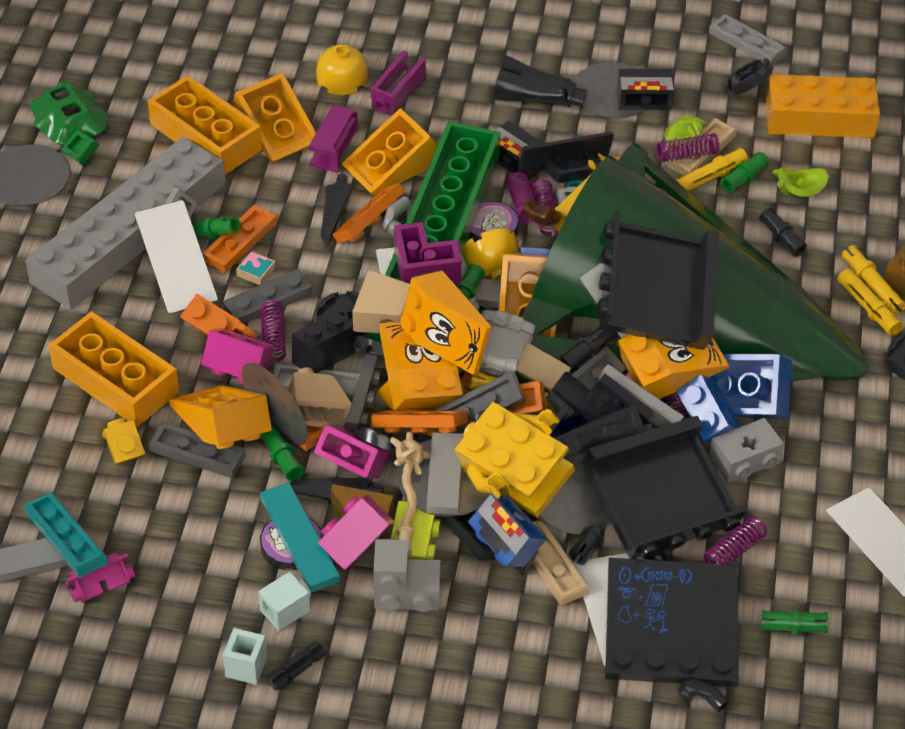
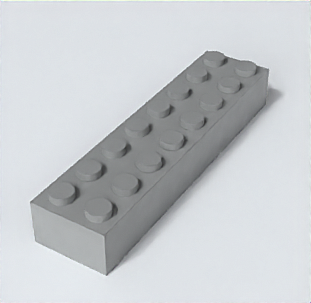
M180 138L28 257L25 262L30 284L68 309H73L146 249L135 217L136 212L164 205L173 188H180L198 202L197 208L226 184L224 161L188 139Z

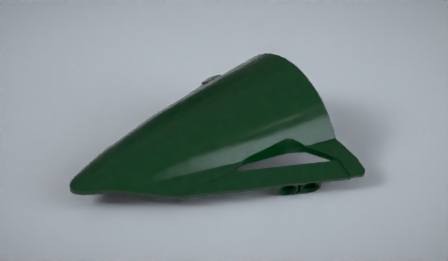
M632 143L619 160L613 156H608L602 160L586 181L553 243L532 298L521 316L524 320L536 326L531 345L561 361L560 356L562 354L564 355L580 341L542 336V332L569 317H590L600 320V317L596 316L597 304L579 277L600 263L603 247L606 246V239L602 237L604 224L606 221L611 220L617 210L620 211V222L698 239H702L708 230L719 232L713 339L722 354H780L792 360L791 382L817 378L852 380L863 377L868 370L867 361L859 348L796 281L784 274L649 158V153L636 143ZM645 173L656 181L655 184L646 180ZM605 344L599 349L600 352L608 346L625 366L621 358L619 345ZM590 356L589 358H587L584 362H582L580 365H578L573 371H577L579 368H581L584 364H586V363H587L590 359H592L593 357Z

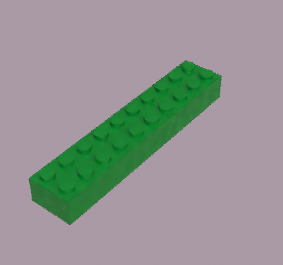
M452 121L447 122L406 224L423 222L427 243L457 240L460 256L462 255V246L468 240L500 156L501 132ZM394 251L385 275L401 281ZM366 332V338L381 342L380 333Z

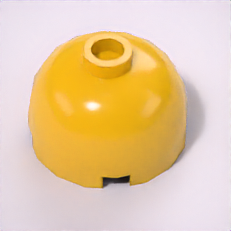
M335 45L327 48L318 58L316 66L318 85L321 88L322 86L328 88V93L334 95H349L357 92V88L362 84L364 87L368 80V67L365 57L357 48L349 45Z
M497 228L481 233V240L474 243L472 238L462 246L461 253L468 267L471 264L480 266L485 271L484 279L501 280L503 253H520L514 231L511 234L508 228Z

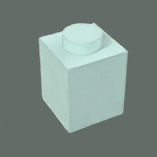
M291 572L286 573L258 591L260 611L278 631L310 611V589L303 580L300 579L298 581Z
M233 628L223 653L225 677L257 685L268 658L265 635Z

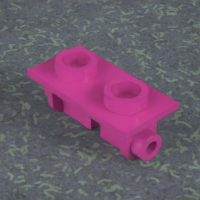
M118 553L106 556L107 565L81 578L72 571L70 573L71 577H68L66 580V588L74 586L75 589L70 590L74 602L81 601L84 603L104 593L100 586L102 581H105L109 591L131 583L130 579L135 578V573L131 566L125 567L128 554L119 556Z

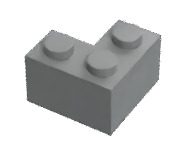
M375 539L373 571L374 609H384L387 611H395L397 609L417 610L420 612H427L429 610L439 611L440 560L408 559V540Z

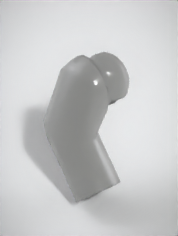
M401 197L388 206L382 224L385 232L389 231L391 235H394V225H402L401 222L397 221L399 216L411 208V202L407 197Z

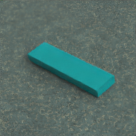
M288 482L260 492V499L310 592L312 593L340 582V576L328 553L318 544L320 539L290 483Z
M52 492L23 505L27 516L79 578L108 564L104 552Z

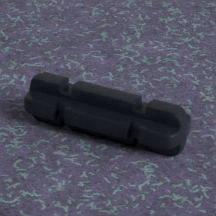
M318 641L310 643L304 648V651L298 652L283 663L280 669H275L266 677L267 682L274 690L281 689L288 684V680H293L311 667L314 662L323 658L326 654L324 648Z

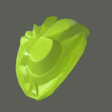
M692 115L681 116L678 121L666 128L665 140L674 141L675 139L679 140L685 137L687 139L689 137L693 138V136L697 137L701 135L703 128L708 123Z
M781 167L772 172L779 179L777 186L782 193L800 197L818 194L826 186L829 178L826 169L822 168L792 170L789 167L786 169Z

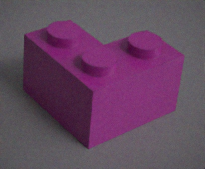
M423 222L394 225V250L401 281L410 284L412 277L443 271L455 286L461 285L462 260L457 240L427 243Z

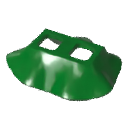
M66 80L61 81L56 87L43 91L40 97L30 103L35 117V126L59 145H64L77 129L94 138L104 131L107 124V113L95 107L94 95L91 91L78 87ZM67 90L70 96L61 100H54L52 97L54 94ZM75 105L81 110V112L71 116H66L62 111Z

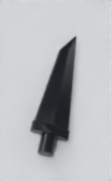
M343 173L338 174L335 184L327 185L325 190L326 197L321 238L326 247H328L332 239V234L335 232L353 189L351 184H346L348 177Z
M362 476L361 478L307 479L289 482L295 494L331 500L332 484L384 493L383 487L369 486V479Z

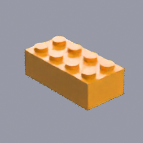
M770 74L765 97L768 134L875 138L880 116L875 78Z
M189 75L147 100L150 124L174 142L184 137L224 161L225 175L263 150L261 126Z
M92 311L48 345L54 370L127 421L134 420L136 427L140 426L164 406L169 399H172L180 392L177 369Z

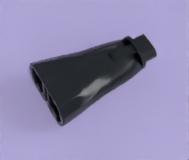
M506 55L493 93L495 101H525L565 106L567 103L568 108L571 105L583 107L587 96V90L578 88L577 83L572 82L571 79L538 70L509 55Z

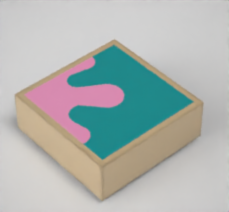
M251 251L236 269L237 276L261 285L275 270L276 262Z

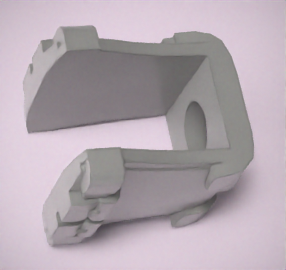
M483 310L481 315L492 328L479 372L496 377H501L511 371L516 373L520 356L527 343L531 344L536 326L516 315H509V313L498 310Z

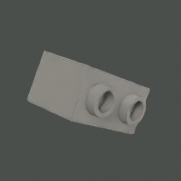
M762 418L713 437L709 458L726 482L729 483L737 479H745L752 473L762 469H770L780 463L784 443L768 421Z

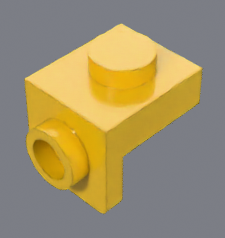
M120 418L107 423L108 428L103 430L102 435L104 440L106 439L115 465L145 455L134 420L125 422L124 418Z

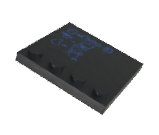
M609 557L605 679L684 684L683 680L692 677L708 681L714 686L738 687L737 565Z

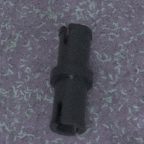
M767 208L760 214L759 221L769 229L773 239L778 243L781 242L793 257H799L806 251L807 244L795 234L793 226L788 222H784L773 208Z
M598 327L591 334H585L579 338L580 342L560 356L561 361L571 367L570 371H573L587 358L597 355L601 347L618 336V332L599 329Z

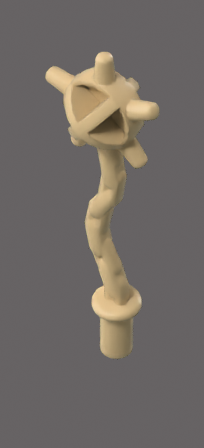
M411 432L406 434V439L403 441H399L395 437L390 439V442L396 447L397 459L394 461V464L396 466L404 465L402 482L407 494L408 508L404 513L401 526L396 529V534L399 536V540H408V556L412 554V535L415 533V529L410 526V522L416 513V506L418 504L416 493L412 486L411 472L414 469L416 475H421L422 470L419 464H421L423 459H430V453L424 452L423 446L413 440Z

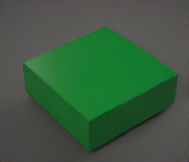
M77 129L61 150L83 166L100 145L84 132Z

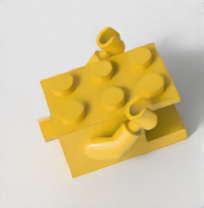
M492 402L476 423L471 422L467 425L463 433V439L455 447V452L463 471L467 473L478 492L493 494L495 498H499L501 494L509 495L517 506L537 518L575 471L574 464L563 458L569 451V448L549 436L552 433L550 426L560 422L550 409L543 410L538 415L511 413L495 402Z

